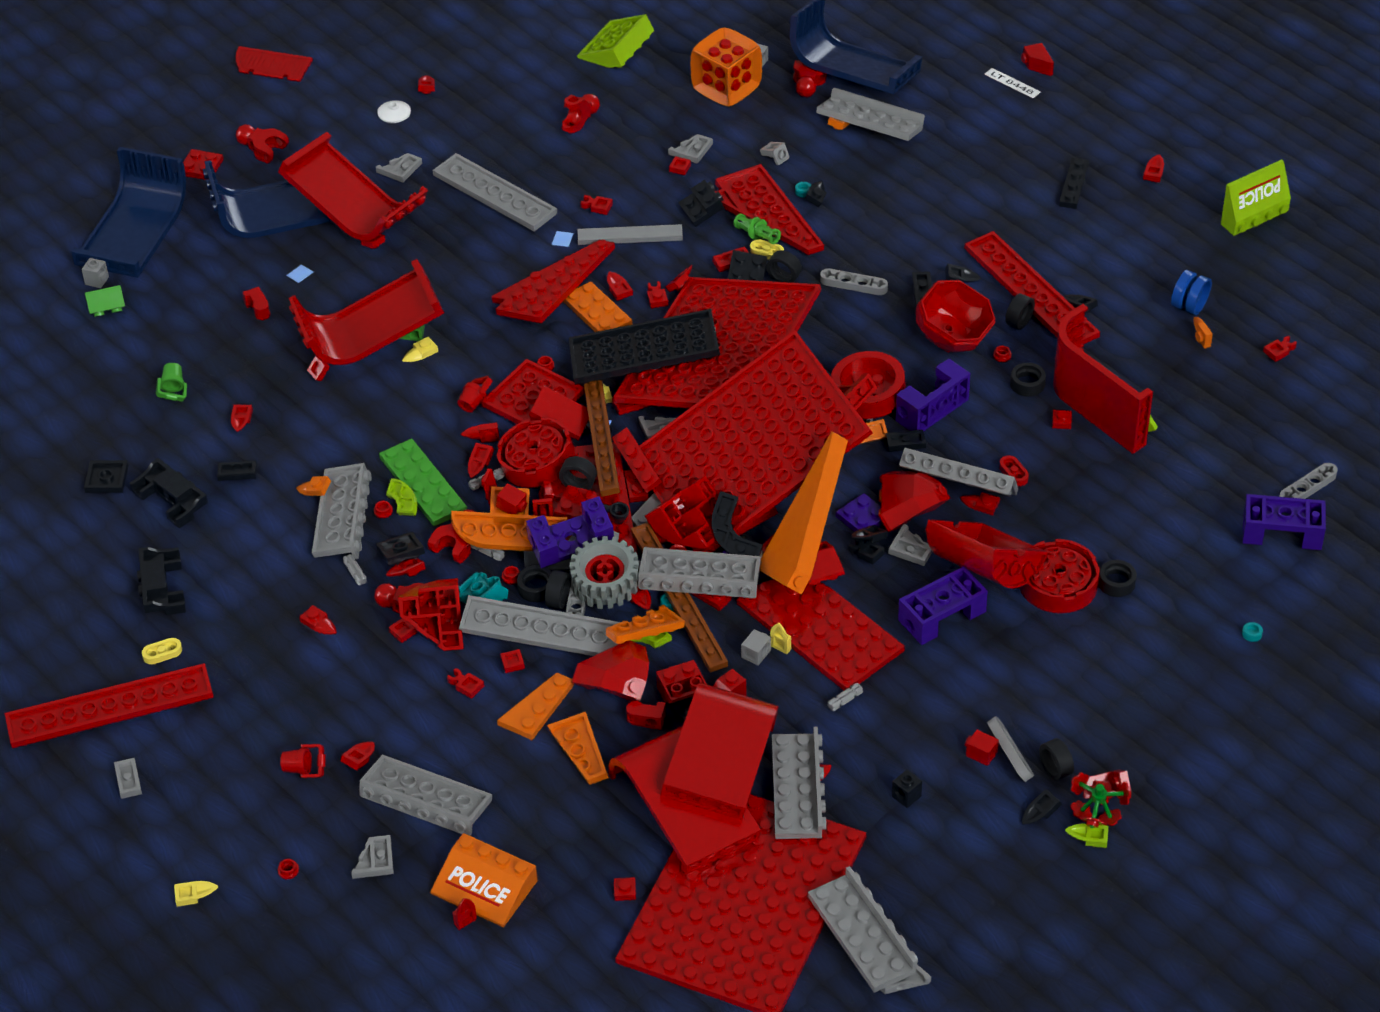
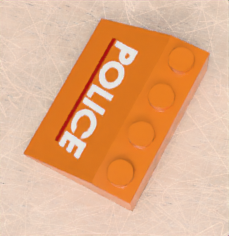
M463 833L452 847L431 889V894L456 906L459 905L463 898L470 899L475 905L477 916L504 928L537 883L536 865Z

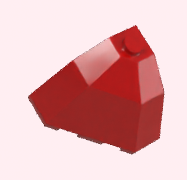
M891 471L880 476L882 489L879 490L881 508L879 509L878 516L887 531L890 532L899 529L903 524H906L916 516L936 510L948 501L950 496L940 481L926 473Z
M703 476L645 515V518L655 533L672 544L705 549L716 541L712 529L713 500L716 498V491L707 477Z
M458 578L442 579L421 584L398 596L399 612L402 619L412 624L425 637L430 638L443 651L464 649L462 630H459L462 617Z
M629 640L577 663L571 683L587 689L598 688L631 702L640 701L649 670L646 647Z

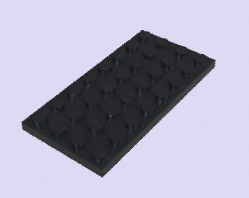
M711 309L569 337L575 385L605 380L606 378L616 376L620 377L630 373H640L645 370L659 369L670 365L674 366L685 362H694L699 359L713 358L720 355Z

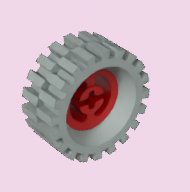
M602 536V540L599 541L597 537L592 538V543L590 544L588 541L582 543L583 548L578 546L575 549L576 555L572 554L570 574L572 588H574L575 595H579V600L583 603L587 600V605L590 607L597 604L598 609H603V605H608V609L613 608L615 603L621 606L624 599L630 601L632 599L631 593L636 594L638 591L639 560L637 553H634V548L631 545L628 547L627 542L624 540L619 543L617 537L608 540V536ZM614 571L618 573L616 578H614ZM596 572H597V580L593 578V575H594Z

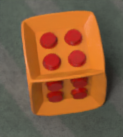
M720 28L701 40L692 50L690 62L692 85L696 91L721 105L732 106L743 100L759 86L762 78L761 49L755 41L729 28Z

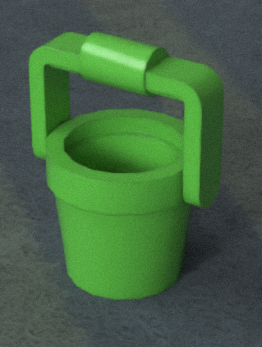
M167 363L164 365L162 377L157 378V397L173 401L185 400L187 383L183 380L182 367L179 364ZM182 390V395H178V394H175V393H170V392H179V391Z

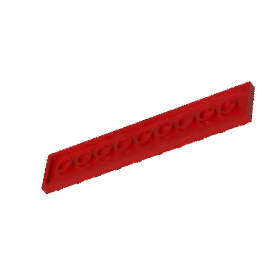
M994 231L965 243L964 249L1014 297L1021 293L1034 299L1033 315L1058 338L1060 321L1075 307ZM1086 320L1087 324L1083 326V330L1086 332L1083 334L1085 335V338L1082 339L1083 345L1100 337V331L1088 320Z
M205 663L4 714L11 747L16 748L214 698L207 669Z

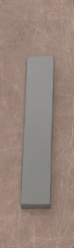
M682 224L578 229V245H590L598 240L614 243L682 241Z

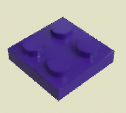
M865 493L836 511V518L854 532L872 525L879 527L883 524L878 516L881 506Z

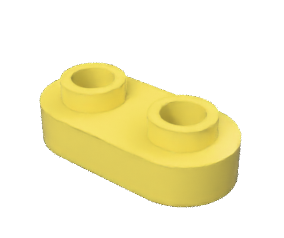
M761 239L754 240L750 244V252L752 254L768 256V260L775 252L784 250L779 244H771Z
M168 638L147 645L142 650L143 660L147 664H157L175 658L182 653V645L177 638Z

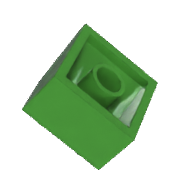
M120 285L85 293L90 315L94 314V317L105 315L104 312L110 310L112 313L120 312L125 307Z

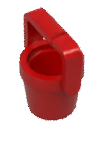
M484 376L466 383L457 401L458 406L466 412H473L486 397V391L493 380L489 376Z
M301 744V748L298 750L282 752L280 758L282 771L301 774L300 778L323 777L324 767H326L324 746L321 744ZM309 748H318V774H309L312 768V756Z

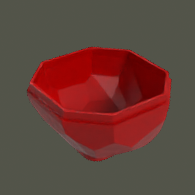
M938 280L918 302L916 307V323L928 340L947 352L974 350L996 323L990 300L961 280Z

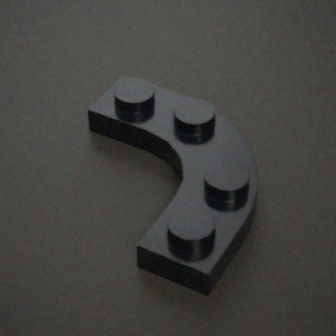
M720 491L712 513V529L716 541L728 554L760 556L763 548L762 544L744 539L733 530L732 518L739 497Z

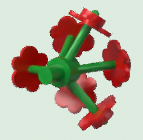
M1083 772L1073 777L1070 790L1074 794L1079 795L1082 790L1086 789L1092 796L1086 803L1077 800L1070 805L1074 816L1086 822V825L1090 828H1098L1099 825L1114 826L1117 824L1118 820L1122 818L1121 811L1119 809L1111 811L1107 804L1109 799L1117 796L1121 805H1128L1131 798V789L1128 787V783H1119L1117 792H1112V785L1108 782L1102 783L1098 781L1095 786H1088L1089 775ZM1094 802L1095 805H1094L1093 813H1091V812H1090V810H1091L1090 805ZM1099 804H1101L1105 809V814L1100 815L1096 819Z

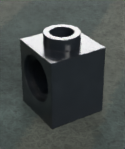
M904 771L892 781V797L906 808L922 796V781L910 771Z

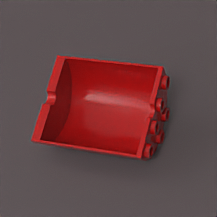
M928 519L925 529L929 547L935 555L960 567L964 566L967 570L1007 588H1018L1029 582L1028 579L1034 573L1037 574L1040 571L1048 554L1047 551L984 523L959 521L954 526L953 521Z

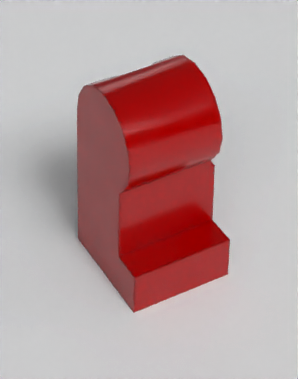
M259 286L242 292L245 306L253 308L255 317L258 320H266L270 317L268 300Z
M632 701L626 706L627 721L632 725L662 730L666 717V703L657 702V705L653 706L639 701Z

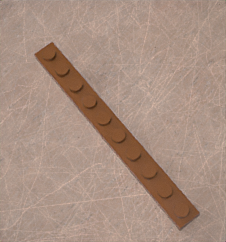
M591 381L584 384L599 488L601 497L620 493L603 381Z
M649 523L631 528V534L642 554L644 547L664 549ZM664 591L676 614L685 620L684 628L708 671L711 673L728 667L727 658L690 594Z

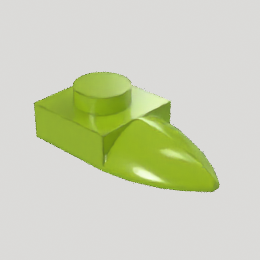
M1076 824L1065 829L1072 837L1085 841V846L1107 848L1109 826L1099 825L1098 828H1090L1086 824Z

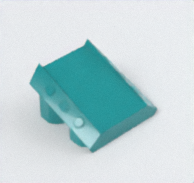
M475 572L459 586L460 601L466 604L468 595L503 601L508 597V589L502 586L499 577L492 576L487 578L486 573Z

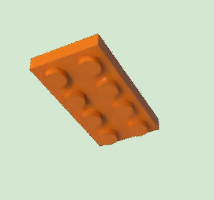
M591 281L576 288L563 301L594 332L632 325V319Z

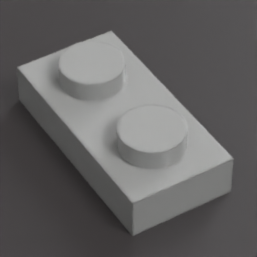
M135 758L114 762L121 799L142 794Z

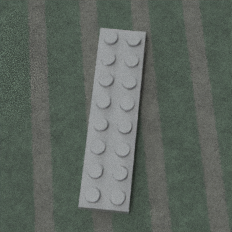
M457 153L433 170V176L532 231H536L557 214V208Z
M468 595L459 630L467 634L595 656L618 645L606 636V628L620 622Z

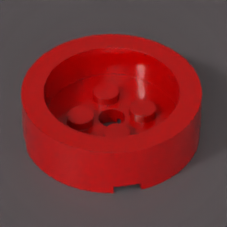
M863 351L851 354L836 364L832 370L831 378L837 386L853 385L863 373H869L877 386V389L856 410L862 419H874L892 413V409L896 407L897 394L906 388L904 368L896 358L882 352Z
M541 417V420L536 421L528 419L516 424L502 436L497 445V458L506 479L514 485L526 488L540 487L543 481L553 482L559 479V472L565 459L575 456V448L566 426L556 419Z
M1055 539V542L1045 543L1041 541L1036 543L1034 546L1047 551L1048 554L1040 571L1037 574L1034 573L1028 579L1029 582L1020 587L1025 599L1035 607L1052 613L1074 612L1091 603L1098 590L1100 573L1095 555L1085 546L1070 540ZM1062 569L1064 572L1056 573L1055 570Z

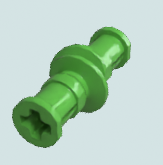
M741 213L734 219V227L748 232L749 237L753 240L762 238L768 240L771 244H776L780 240V230L767 226V222L759 217L749 219Z

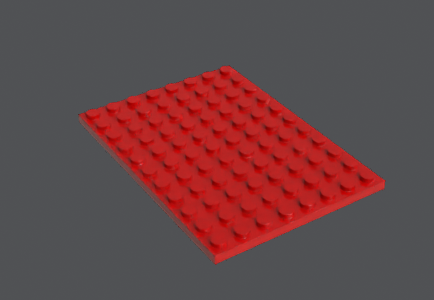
M689 277L663 318L711 309L720 355L713 358L699 359L694 362H685L674 366L670 365L659 369L645 370L640 373L627 374L613 396L615 403L675 408L692 407L794 330L798 332L822 290L821 285Z
M794 330L639 446L662 480L661 484L652 489L661 503L703 476L707 477L716 491V498L713 500L714 507L720 491L739 497L732 518L733 530L738 534L801 487L831 431L848 440L845 454L872 435L873 432L797 331ZM715 541L705 549L691 548L693 551L714 552L720 545Z
M750 794L746 807L761 829L759 840L687 875L682 871V862L675 850H673L621 946L615 961L617 964L753 1012H782L825 924V921L808 898V892L844 876L847 867L850 866L852 868L866 839L867 832L826 819V830H822V838L775 839L774 802Z

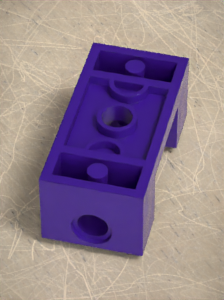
M951 359L940 363L935 370L937 376L935 391L930 392L927 396H924L912 386L899 391L896 396V422L909 431L923 430L924 432L969 400L970 373Z
M1246 494L1243 512V543L1262 545L1265 529L1303 532L1302 549L1322 550L1326 531V503L1323 500ZM1285 512V513H1288L1289 515H1288V516H1285V515H1282L1281 513Z
M600 496L581 502L582 515L549 526L545 515L526 521L527 536L541 568L570 559L572 554L576 555L575 549L578 546L583 548L582 543L588 541L589 544L592 543V538L597 537L599 541L602 540V536H608V540H612L614 537L613 525ZM575 536L576 539L574 541H567L566 537Z
M963 566L900 598L898 621L923 645L938 637V623L940 620L961 609L969 620L985 613L988 591ZM942 596V597H948V598L943 600V599H940L939 597Z

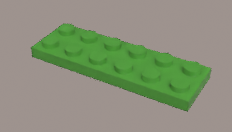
M412 438L379 453L380 459L393 476L405 482L414 491L417 498V506L434 527L450 520L451 511L467 510L465 503Z

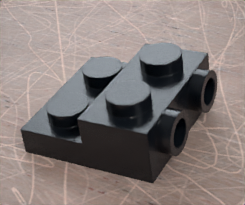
M706 180L701 181L691 188L692 194L678 202L695 227L724 209L722 204L724 199L719 192H714L716 189L711 181L708 183Z

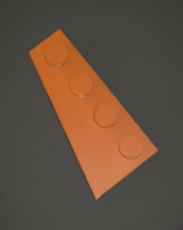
M661 605L659 610L654 611L651 609L643 617L637 615L632 617L631 622L622 621L606 628V636L614 643L622 644L629 640H640L642 637L657 636L664 632H674L677 629L684 628L685 620L665 605Z
M555 673L497 720V725L533 740L575 684L571 683V678Z
M586 711L547 725L551 734L589 785L609 778Z

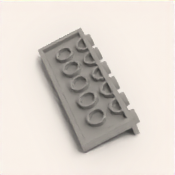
M838 88L832 89L831 98L820 104L816 111L818 114L909 141L922 131L925 118L924 114Z
M904 448L899 463L900 467L997 492L1005 496L1017 495L1019 489L1013 476Z
M364 463L324 470V476H328L331 483L325 495L320 496L312 548L314 558L350 552L355 559L359 558V551L362 550L361 537L364 536L363 523L366 522L365 509L368 508L367 495L370 493L369 481L372 479L371 472L367 470Z
M644 547L638 573V588L756 598L761 556Z
M813 727V734H772L775 839L822 838V830H826V817H822V813L826 812L825 800H821V796H825V784L820 783V779H824V767H820L819 764L823 763V750H819V747H822V734H818V727Z
M383 754L360 779V797L469 836L472 834V825L492 801V794Z
M850 866L846 868L844 876L808 892V898L874 993L916 973L918 963L914 951L909 950L904 937L896 932L892 920L887 919L882 906L874 901L870 889L864 887L860 875L854 872Z

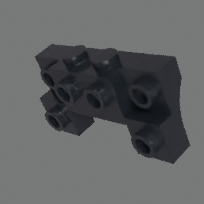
M159 458L151 462L139 477L130 482L131 491L142 500L156 492L169 502L173 507L166 511L167 519L178 528L193 520L194 512L208 503L207 495L198 489L192 481L186 480L180 472H176Z
M179 547L170 549L138 548L140 571H137L138 582L142 583V585H138L140 597L143 596L145 613L165 610L166 615L185 613L186 607L183 590L168 592L166 572L182 569Z

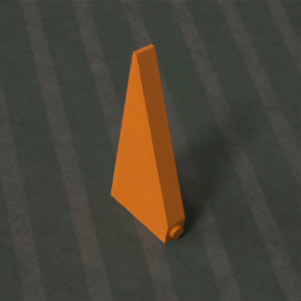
M831 431L761 558L759 571L800 594L804 591L813 572L848 440Z

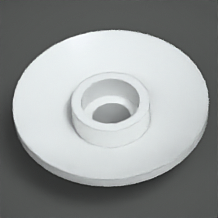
M388 101L378 108V117L388 123L404 121L411 114L410 106L403 101Z

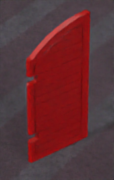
M239 46L236 52V64L240 73L249 74L251 71L253 75L278 79L287 77V80L301 82L313 61L312 57Z

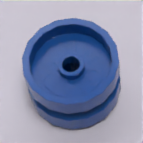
M1185 270L1175 285L1171 305L1181 310L1186 307V312L1198 315L1209 297L1212 279L1202 275L1197 278V273Z

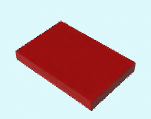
M544 385L529 413L531 417L537 420H541V417H547L560 421L566 426L570 437L576 440L580 439L589 420L587 407Z

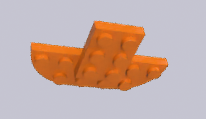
M491 486L490 513L451 511V521L454 530L464 541L475 547L533 551L527 536L526 521L539 516L529 515L530 489L517 488L527 494V507L519 514H507L496 507L497 495L504 487ZM545 516L549 526L567 520V517Z

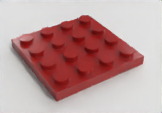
M525 359L481 401L482 407L518 424L528 419L531 421L537 420L531 417L529 413L543 385L575 402L585 393V389L583 386L575 385V382Z

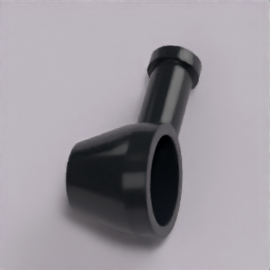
M622 502L613 503L611 506L603 504L606 512L610 513L613 522L616 524H622L629 514L628 506Z

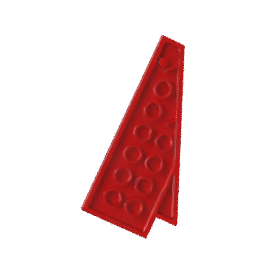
M762 164L715 179V185L719 189L715 193L719 192L724 199L722 201L724 209L735 215L744 214L749 219L759 217L766 220L767 226L780 230V240L807 255L824 250L823 242Z
M598 240L540 271L532 272L529 277L492 296L493 303L500 304L496 308L497 315L542 323L615 249V243Z

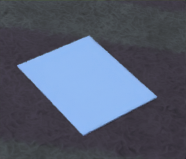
M557 231L552 245L569 247L573 233Z
M300 265L286 276L299 283L312 274L313 271Z

